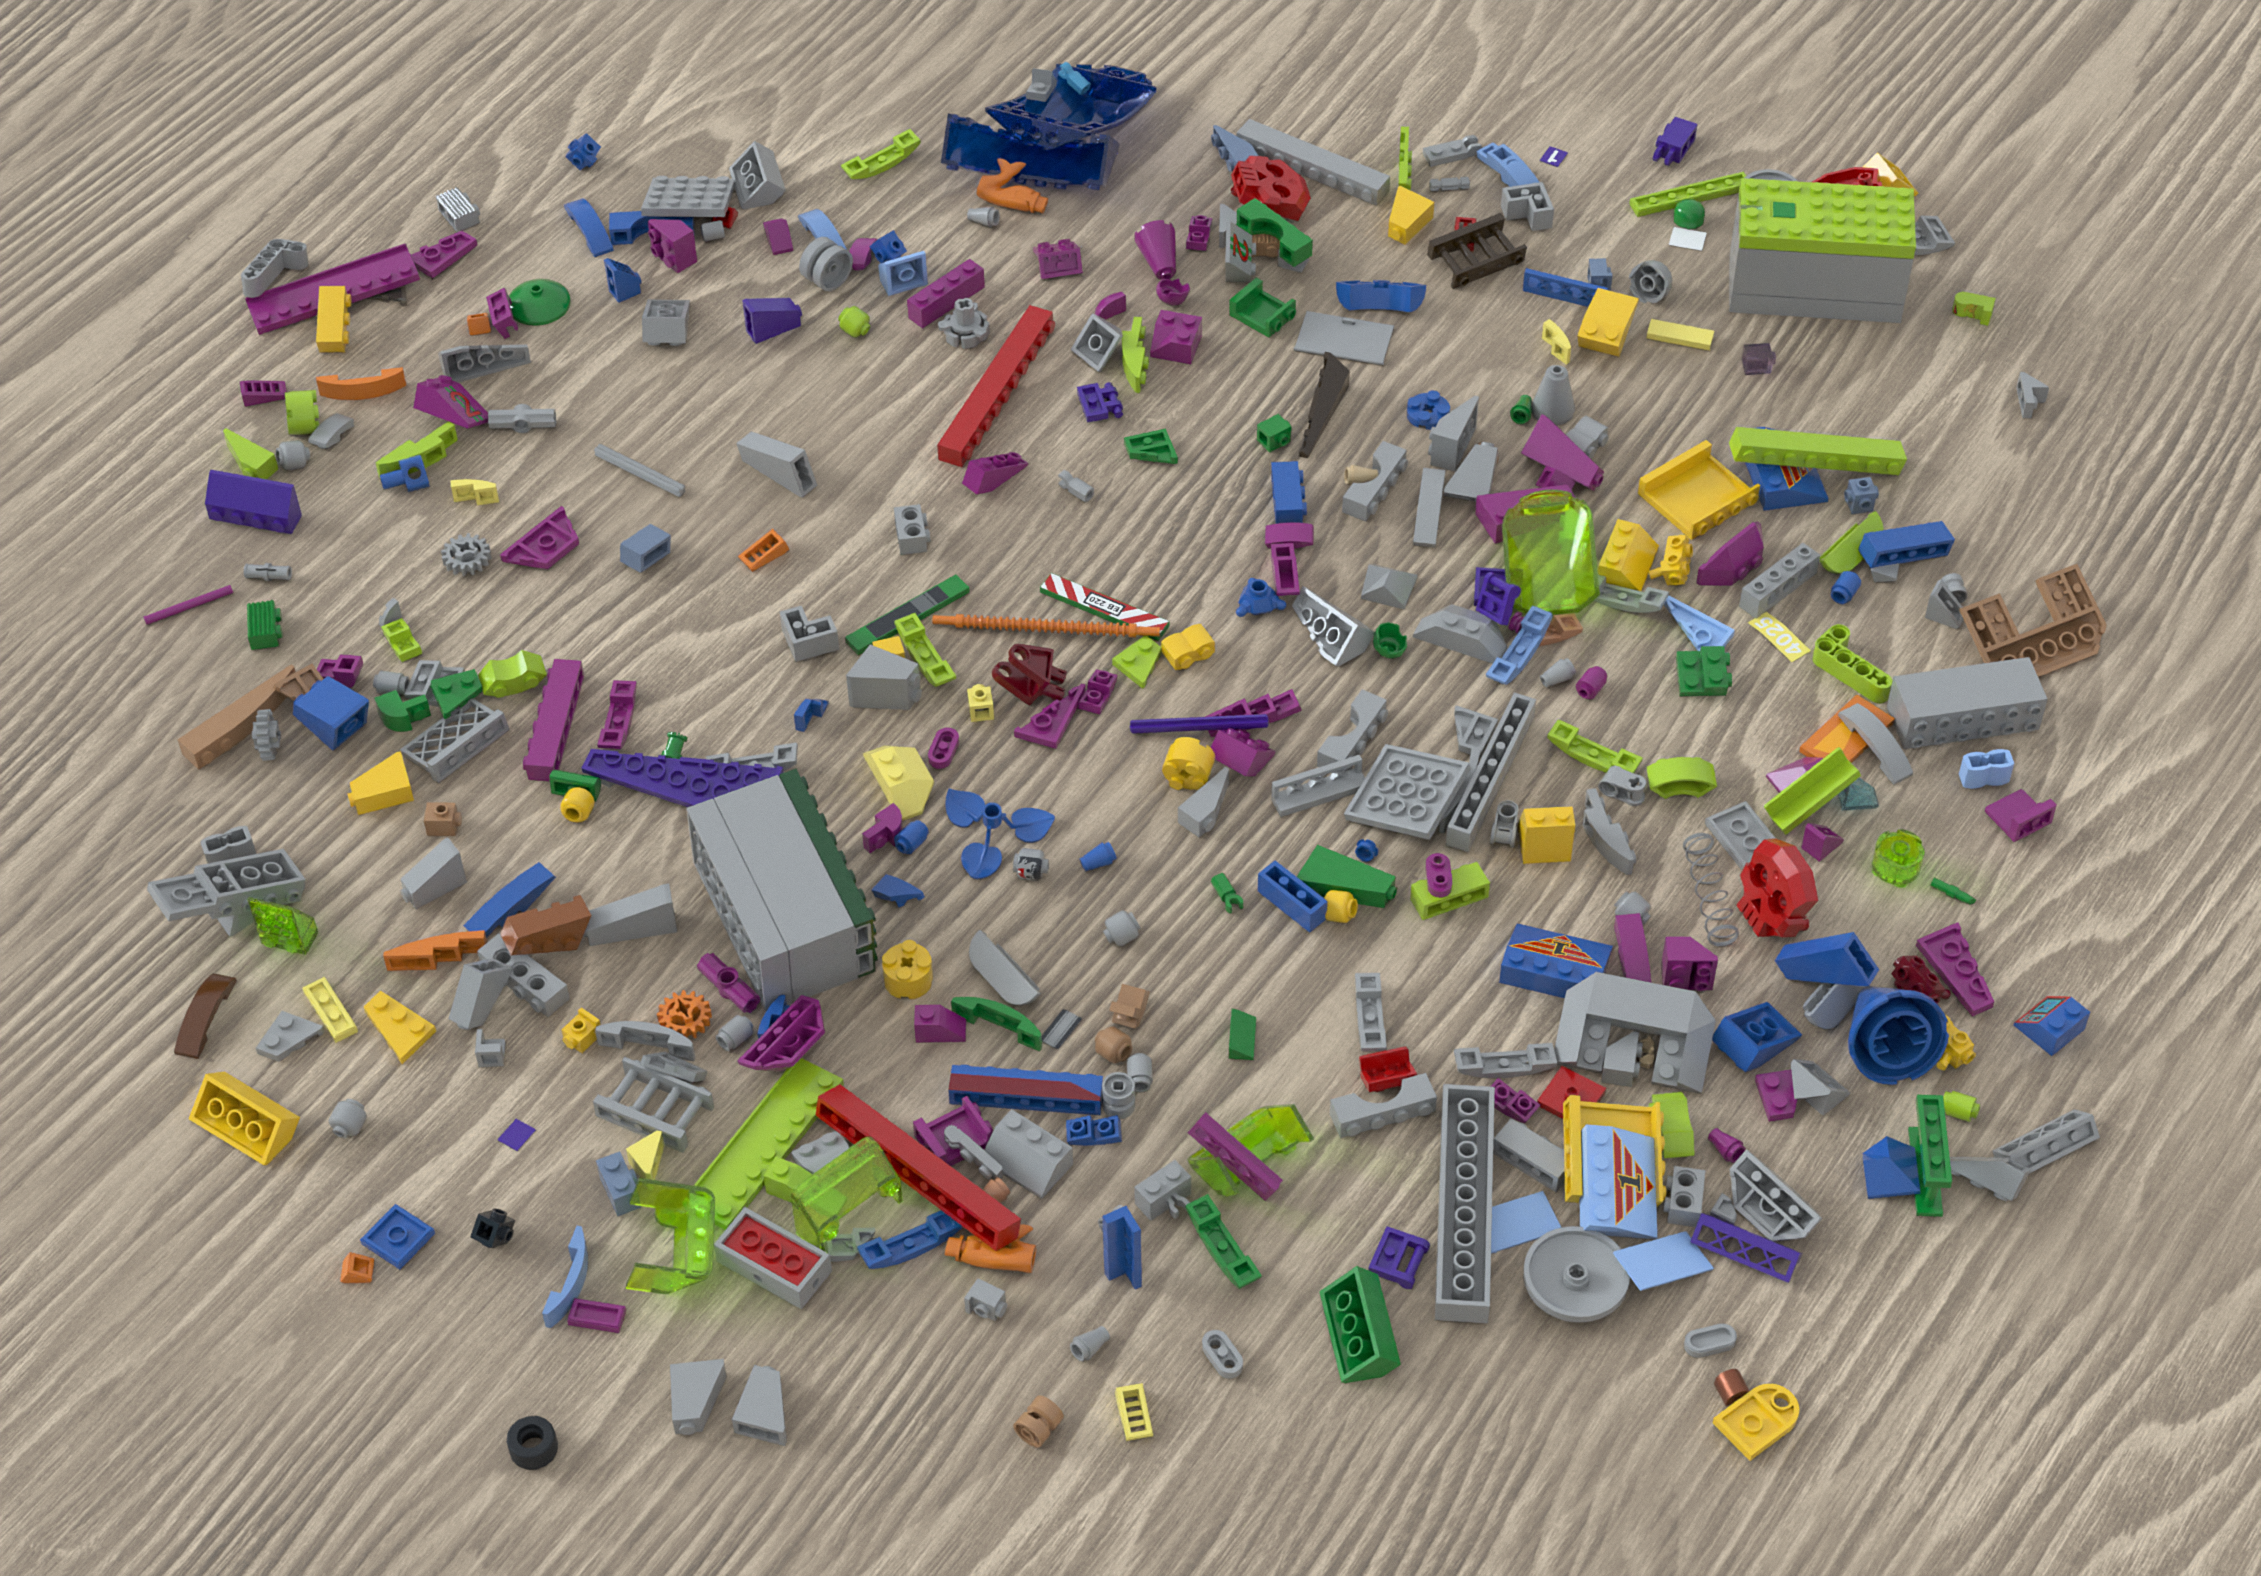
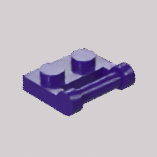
M1488 572L1484 577L1476 611L1500 625H1508L1514 601L1521 593L1520 587L1501 580L1494 572ZM1494 586L1505 592L1504 598L1493 592Z
M1386 1226L1368 1270L1378 1274L1381 1278L1398 1283L1405 1289H1412L1415 1283L1414 1276L1423 1255L1428 1252L1431 1245L1423 1238ZM1409 1246L1414 1248V1252L1404 1273L1398 1271V1268Z

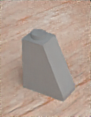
M1481 442V445L1475 444L1445 486L1444 495L1446 497L1476 502L1477 495L1491 494L1498 448L1488 442Z
M449 838L441 841L401 878L403 889L400 892L406 903L411 902L414 908L418 909L467 883L460 852Z
M494 958L464 964L449 1020L457 1023L459 1028L465 1030L483 1026L513 968Z
M724 1359L670 1364L672 1422L675 1434L691 1435L695 1432L703 1431L727 1377Z
M754 1365L732 1418L734 1433L782 1446L786 1445L787 1436L780 1371H776L770 1366L760 1367Z

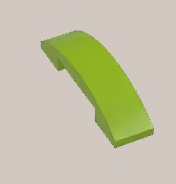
M908 129L893 137L894 144L864 160L857 156L842 164L841 168L851 179H864L878 175L907 158L920 145L921 140L911 129Z
M915 613L894 621L911 658L915 663H918L919 670L933 686L937 687L956 679V675L947 661L941 659L926 636L925 627Z
M1559 719L1547 735V738L1567 755L1602 772H1607L1611 766H1619L1626 771L1635 773L1643 759L1623 748L1617 753L1578 735L1579 728Z

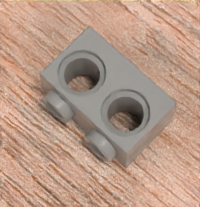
M920 504L894 507L900 555L927 552V542H931L929 529L924 528V526H928L926 513H922Z
M1674 1166L1673 1176L1668 1175L1666 1182V1191H1670V1197H1665L1663 1212L1668 1213L1667 1223L1690 1227L1697 1226L1702 1210L1705 1170Z

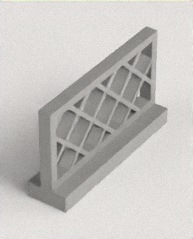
M471 698L462 708L458 706L453 710L448 719H440L401 748L400 751L404 757L431 773L432 779L439 783L510 729L502 711L497 709L494 712ZM471 707L476 709L475 712L464 713ZM474 719V723L463 724V720ZM458 721V725L447 726L450 722ZM462 731H468L461 736ZM457 732L456 736L445 738L446 733ZM440 734V738L429 740L433 735ZM450 744L448 747H446L445 749H443V748H444V745ZM439 745L438 750L427 751L428 747ZM415 748H422V752L412 753L411 751ZM431 757H433V758L430 759L428 762H426V758H431Z

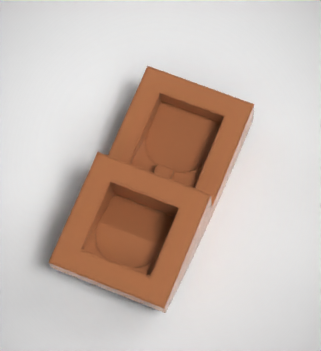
M1575 614L1554 615L1539 646L1561 642L1580 634L1583 631V627Z

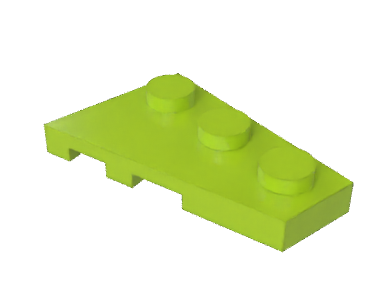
M1401 126L1398 187L1402 186L1411 191V178H1408L1411 177L1412 165H1408V163L1412 162V151H1408L1409 127Z

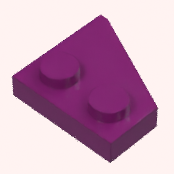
M1792 1070L1757 1074L1755 1083L1768 1121L1794 1118L1798 1099L1794 1098Z

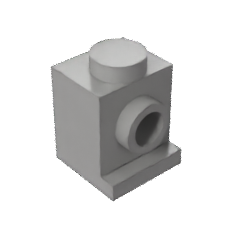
M981 1279L976 1280L964 1298L965 1312L970 1314L973 1310L982 1318L988 1317L996 1321L998 1317L1001 1318L1007 1309L1005 1291Z

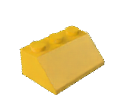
M1617 519L1599 563L1597 575L1606 576V583L1642 592L1649 574L1648 571L1651 569L1659 545L1640 524Z

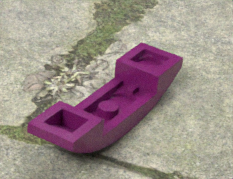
M613 680L610 692V706L604 729L601 728L597 744L598 748H623L633 717L637 688L636 681Z

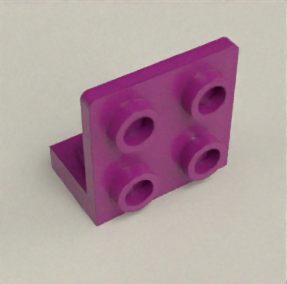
M1062 239L1058 240L1057 244L1050 245V242H1042L1037 244L1038 247H1033V252L1038 257L1041 279L1083 273L1080 248L1074 241Z
M2019 789L1986 806L1985 813L2013 842H2016L2051 824L2057 804L2052 799L2043 803H2036L2023 789Z

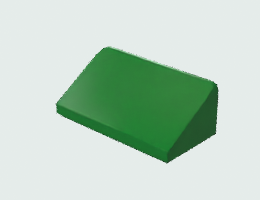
M1233 1008L1231 1009L1229 1059L1254 1060L1256 1017Z

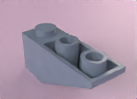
M1213 125L1212 144L1218 148L1221 159L1226 161L1230 172H1233L1238 161L1244 162L1249 156H1258L1250 143L1217 125Z

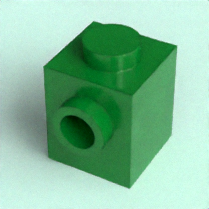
M1276 414L1257 424V441L1269 453L1281 446H1285L1291 442V424L1279 414Z

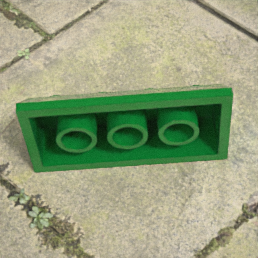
M1356 1266L1319 1291L1342 1383L1381 1378L1401 1365L1378 1274Z

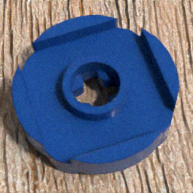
M1431 390L1428 393L1418 394L1408 399L1407 419L1418 428L1421 425L1426 426V430H1431L1432 427H1436L1440 418L1450 413V404L1437 391Z

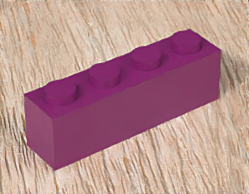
M968 259L907 299L908 318L922 329L955 308V302L958 299L970 298L985 288L984 268Z

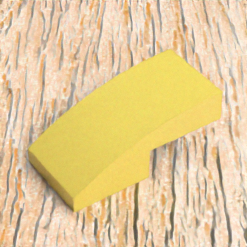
M1547 320L1543 323L1542 339L1552 346L1551 354L1567 365L1570 362V342L1564 332L1553 321Z
M472 479L450 480L454 502L476 499L477 505L499 502L495 483Z

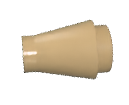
M1356 465L1346 467L1344 473L1345 484L1351 486L1352 483L1372 481L1378 476V470Z

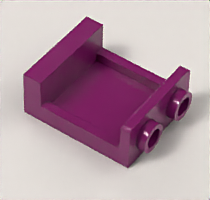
M967 1096L962 1098L961 1107L927 1124L922 1117L913 1121L914 1136L917 1141L950 1166L964 1160V1158L960 1155V1149H951L949 1144L945 1142L944 1129L948 1125H955L957 1129H960L983 1150L986 1148L993 1133V1128L989 1121H984L981 1117L978 1105L975 1102L971 1103Z

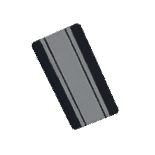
M1062 1009L1043 1033L1042 1042L1059 1049L1082 1018Z

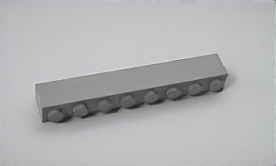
M1251 119L1237 131V137L1250 143L1258 156L1268 157L1269 160L1281 159L1298 174L1377 206L1389 193L1390 176Z
M1514 692L1447 827L1446 845L1469 852L1534 719L1536 699Z

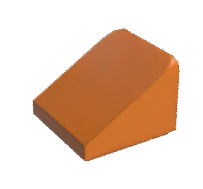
M487 312L467 316L470 335L485 334L491 331Z
M349 1252L343 1260L340 1282L370 1283L372 1281L375 1258Z

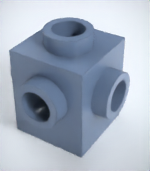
M1871 477L1849 480L1848 487L1844 491V497L1851 514L1872 512L1874 510L1875 501L1879 497L1878 487L1873 484Z

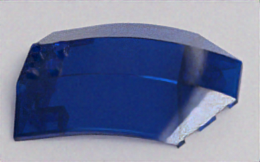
M1056 63V68L1052 72L1057 85L1046 102L1026 99L1025 93L1012 100L985 107V112L1006 129L1013 138L1024 141L1029 146L1039 145L1044 150H1054V148L1059 146H1066L1067 143L1113 129L1125 123L1148 103L1156 93L1157 88L1152 85V81L1146 78V74L1143 72L1113 65H1104L1103 68L1094 69L1091 64H1076V67L1071 66L1072 69L1078 71L1091 83L1090 89L1085 94L1080 95L1067 83V79H1063L1058 74L1062 70L1060 68L1062 64Z

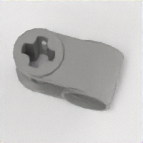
M1611 766L1598 785L1604 795L1623 801L1631 806L1641 805L1645 800L1643 790L1646 787V780L1644 777L1626 771L1619 766Z
M1505 800L1498 804L1495 822L1492 826L1490 844L1498 842L1510 844V847L1515 846L1519 807L1515 802Z

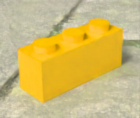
M319 286L316 333L319 353L345 352L346 344H349V332L346 331V328L350 325V313H347L348 307H351V294H347L345 286Z

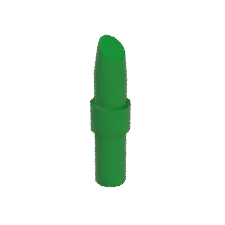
M1935 877L1930 886L1946 893L1947 896L1953 899L1956 898L1969 905L1976 902L1975 898L1959 890L1960 888L1952 884L1949 885Z

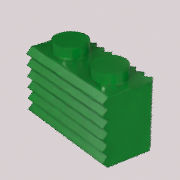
M274 600L247 604V631L251 650L278 647L279 638H283L282 627L278 625V622L282 621V613L280 608H276Z

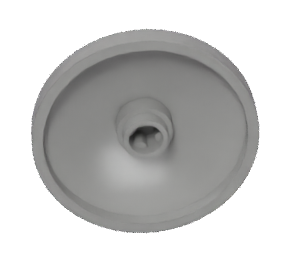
M1576 1226L1554 1229L1538 1238L1526 1255L1523 1270L1524 1284L1534 1303L1549 1315L1569 1322L1595 1321L1615 1311L1626 1297L1630 1276L1613 1254L1614 1251L1621 1250V1248L1612 1239L1601 1232L1584 1230L1583 1227Z

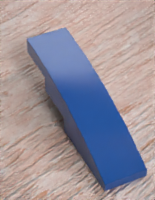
M538 862L498 891L463 926L468 931L485 930L487 938L498 925L503 928L507 917L515 915L519 910L525 912L556 876Z

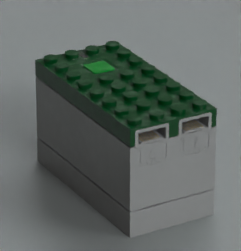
M796 768L779 774V776L776 775L715 797L714 800L710 799L686 808L693 863L756 993L760 996V1002L765 1012L780 995H786L787 1005H790L801 995L811 997L876 972L875 962L878 961L875 951L877 943L874 937L877 932L873 924L876 921L875 914L871 907L867 908L863 890L861 888L857 889L855 885L856 878L852 869H847L845 855L842 850L838 851L834 833L832 831L828 832L826 818L823 813L819 814L817 800L813 794L810 795L807 791L809 787L804 776L800 777Z

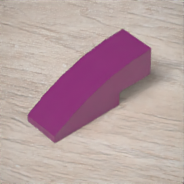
M1271 544V564L1277 596L1300 595L1294 544Z
M1640 913L1616 915L1614 930L1619 946L1618 956L1623 977L1652 983Z

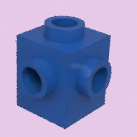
M586 133L569 144V151L565 157L579 170H582L586 166L591 167L596 162L597 158L595 156L601 146Z
M894 230L869 246L880 263L900 258L907 252L903 242Z

